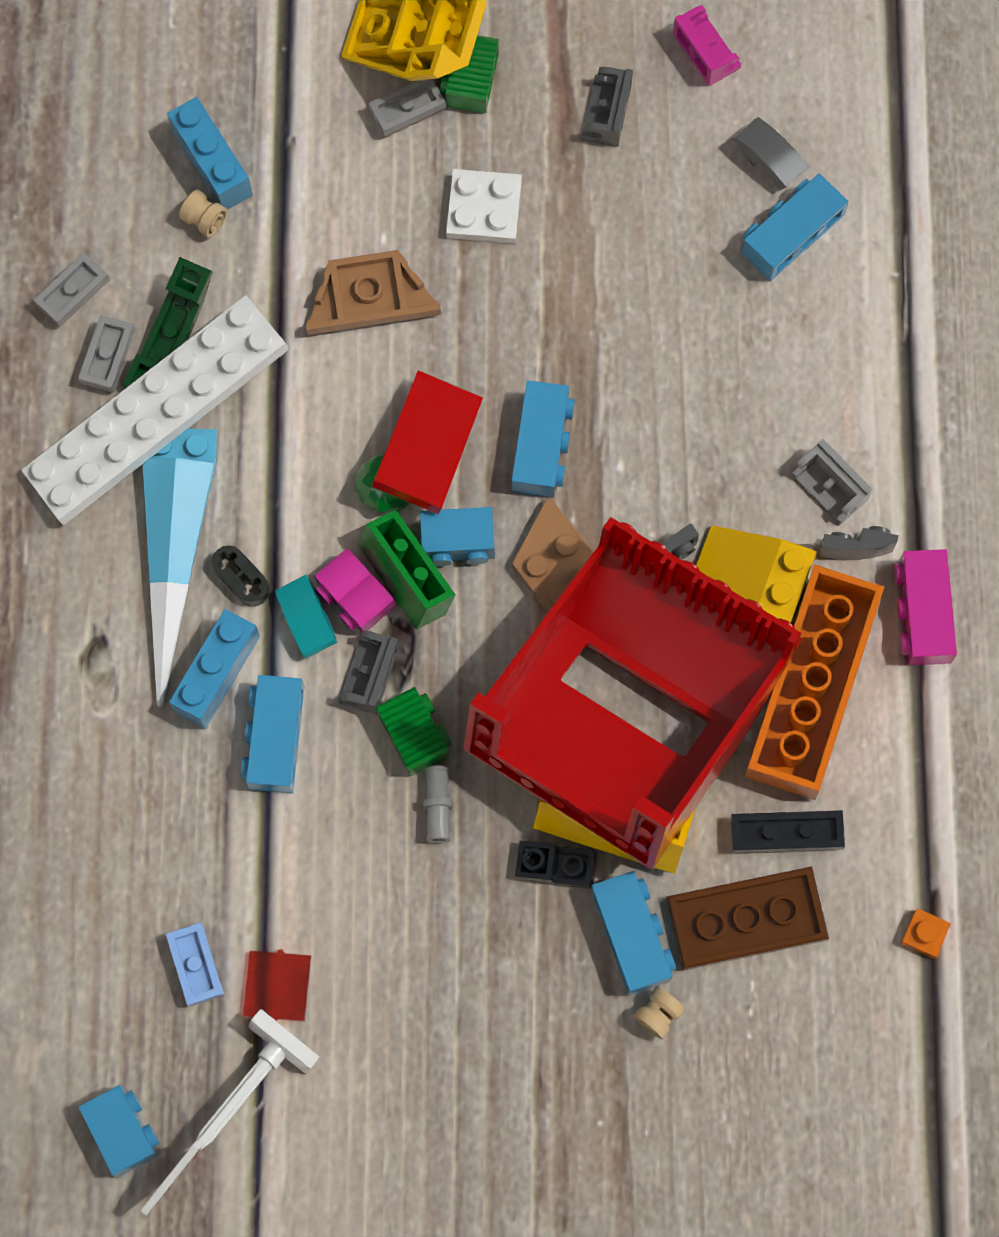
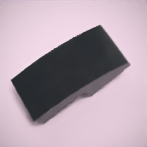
M519 841L515 878L552 885L591 889V886L594 884L598 853L595 850L558 847L552 843Z

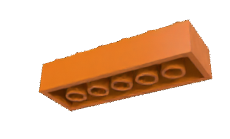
M814 564L794 625L795 629L801 632L800 637L802 641L773 689L745 775L746 778L816 800L884 586Z

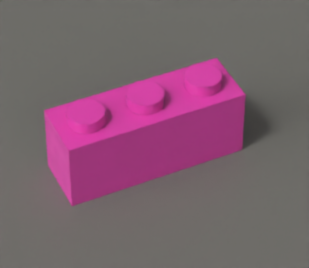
M947 549L903 551L898 561L899 563H894L895 585H901L902 598H897V616L899 620H904L905 633L900 634L901 654L907 655L908 666L951 664L957 656Z

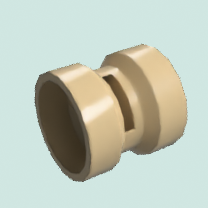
M195 190L186 198L181 206L179 218L187 224H195L200 233L210 238L222 227L228 210L219 203L210 202L208 195L202 191Z
M656 986L649 995L650 1001L646 1006L640 1007L633 1017L650 1033L659 1039H663L670 1030L669 1024L673 1019H679L685 1011V1007L668 992Z

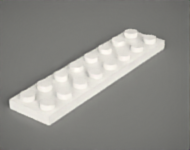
M245 295L22 469V472L59 522L65 525L289 350V347L249 297Z

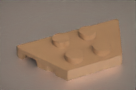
M398 250L328 261L323 275L322 286L319 287L315 298L314 309L310 320H307L306 323L307 335L430 317L441 315V308L438 301L434 300L425 289L424 283L418 275L408 267V262Z
M550 497L545 501L512 563V568L548 613L593 552Z

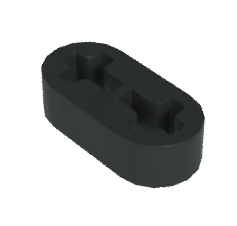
M227 545L217 549L212 558V565L217 576L245 605L254 607L263 604L270 593L269 584L265 576L235 546ZM227 557L231 560L236 557L235 564L240 572L235 574L229 567L222 570L224 566L222 559ZM245 577L253 585L258 582L260 583L258 586L260 593L258 595L252 592L245 595L247 589L242 581Z

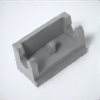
M824 439L819 441L814 448L796 463L797 467L791 472V476L839 525L869 500L873 490Z

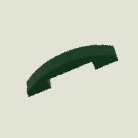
M179 257L165 288L168 291L141 354L135 355L122 384L123 387L127 388L189 340L206 297L213 271Z

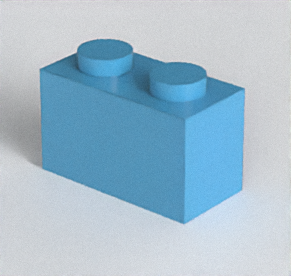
M492 507L444 509L440 511L439 515L429 510L420 511L422 547L435 566H448L452 564V561L466 560L468 564L477 565L488 562V559H495Z
M118 1085L79 1106L112 1176L119 1178L159 1156L155 1146L159 1145L160 1142L150 1123L145 1126L143 1125L138 1115V1112L142 1111L143 1108L133 1090L127 1092L124 1087Z

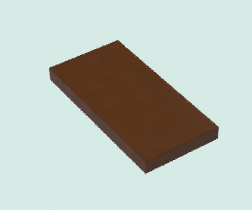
M812 866L666 897L682 971L829 940Z

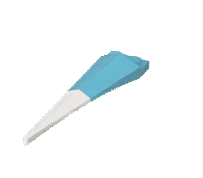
M188 428L143 463L157 706L160 709L165 703L188 586L216 470L218 431L215 429Z

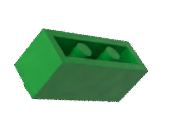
M395 509L367 523L357 545L416 630L445 616L456 594Z

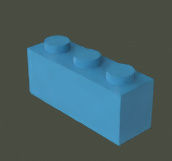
M198 97L167 113L173 134L217 203L228 210L253 196L249 177Z
M820 173L811 181L808 179L803 180L793 191V197L786 203L783 201L778 202L768 213L769 218L761 225L758 223L753 224L743 235L744 242L741 253L770 282L845 216L849 201Z
M527 380L512 476V492L554 498L556 486L563 487L565 466L559 465L560 454L568 453L570 432H564L565 420L573 419L575 399L569 398V386Z
M227 609L223 610L169 701L176 714L204 729L207 728L260 638L255 624Z
M258 675L257 686L251 685L249 707L254 708L253 721H247L245 729V743H250L249 757H243L241 764V779H246L249 790L292 794L294 792L305 689L302 678Z
M631 871L593 884L591 886V893L628 996L671 982L673 977L671 971L676 970V965L670 949L663 950L658 936L663 935V929L657 914L650 915L645 901L651 898L644 878L637 880L635 871Z

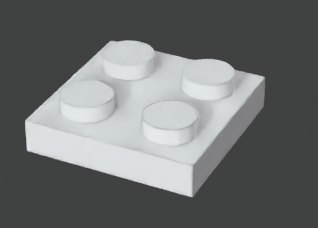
M453 169L446 231L447 239L516 244L522 174Z

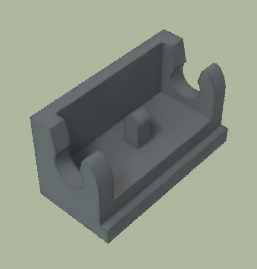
M599 67L598 75L595 74L581 140L619 147L632 87L633 70Z
M363 631L338 700L340 704L377 715L376 706L381 704L400 648L397 638L372 631Z

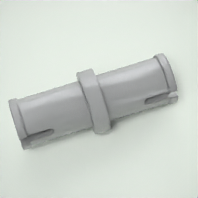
M430 766L425 769L427 799L423 800V809L427 811V842L447 843L450 841L449 810L452 809V800L449 799L448 791L449 769L445 766Z

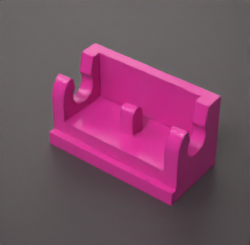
M700 5L674 18L673 35L708 86H711L741 69V63L736 53L732 54L709 21L704 6Z

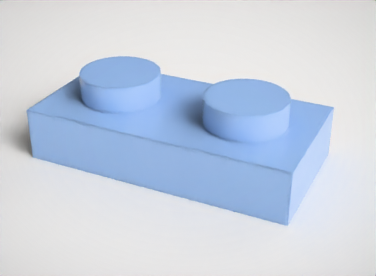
M200 922L167 933L166 937L187 1006L191 1007L224 996L223 987L203 923Z

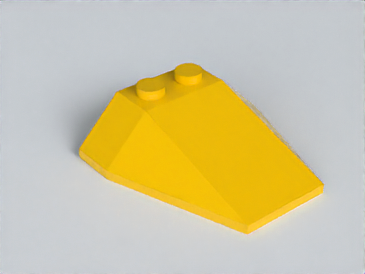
M359 0L341 57L346 61L409 81L442 77L468 66L486 9V0Z

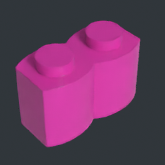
M348 548L314 576L318 584L315 588L317 594L327 605L334 602L342 610L338 616L351 631L357 628L363 634L364 630L368 631L396 607L393 597Z

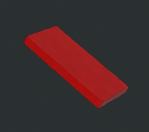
M418 370L372 487L439 515L483 397Z

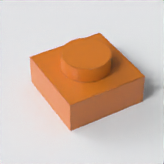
M916 908L900 944L936 959L951 923Z

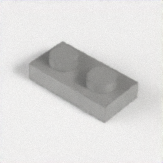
M427 79L414 81L369 102V109L384 137L446 109V102L434 80Z
M83 252L33 301L43 313L61 327L110 279L108 274Z
M100 315L78 377L80 384L114 393L135 332L134 324Z

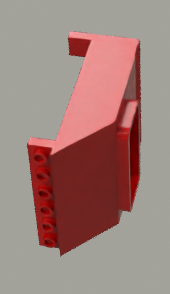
M610 517L602 528L598 547L486 696L478 692L471 701L463 750L653 870L750 730L802 641L800 637L801 632L797 631L789 621L782 618L778 619L763 610L762 606L756 601L745 599L738 595L725 582L717 579L714 580L702 573L692 562L681 560L671 554L661 543L650 541L638 534L630 524L619 522ZM585 647L593 650L708 722L686 756L677 754L561 680Z

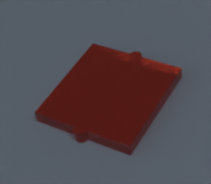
M279 949L277 953L250 951L243 1017H254L262 1009L275 1021L305 1022L312 956L284 953L282 949Z

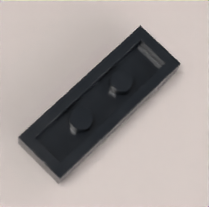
M843 810L731 814L732 853L843 850L845 848Z

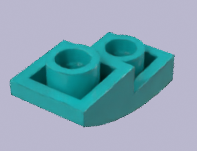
M307 574L275 590L289 628L305 659L338 643L329 617L322 609L313 582Z

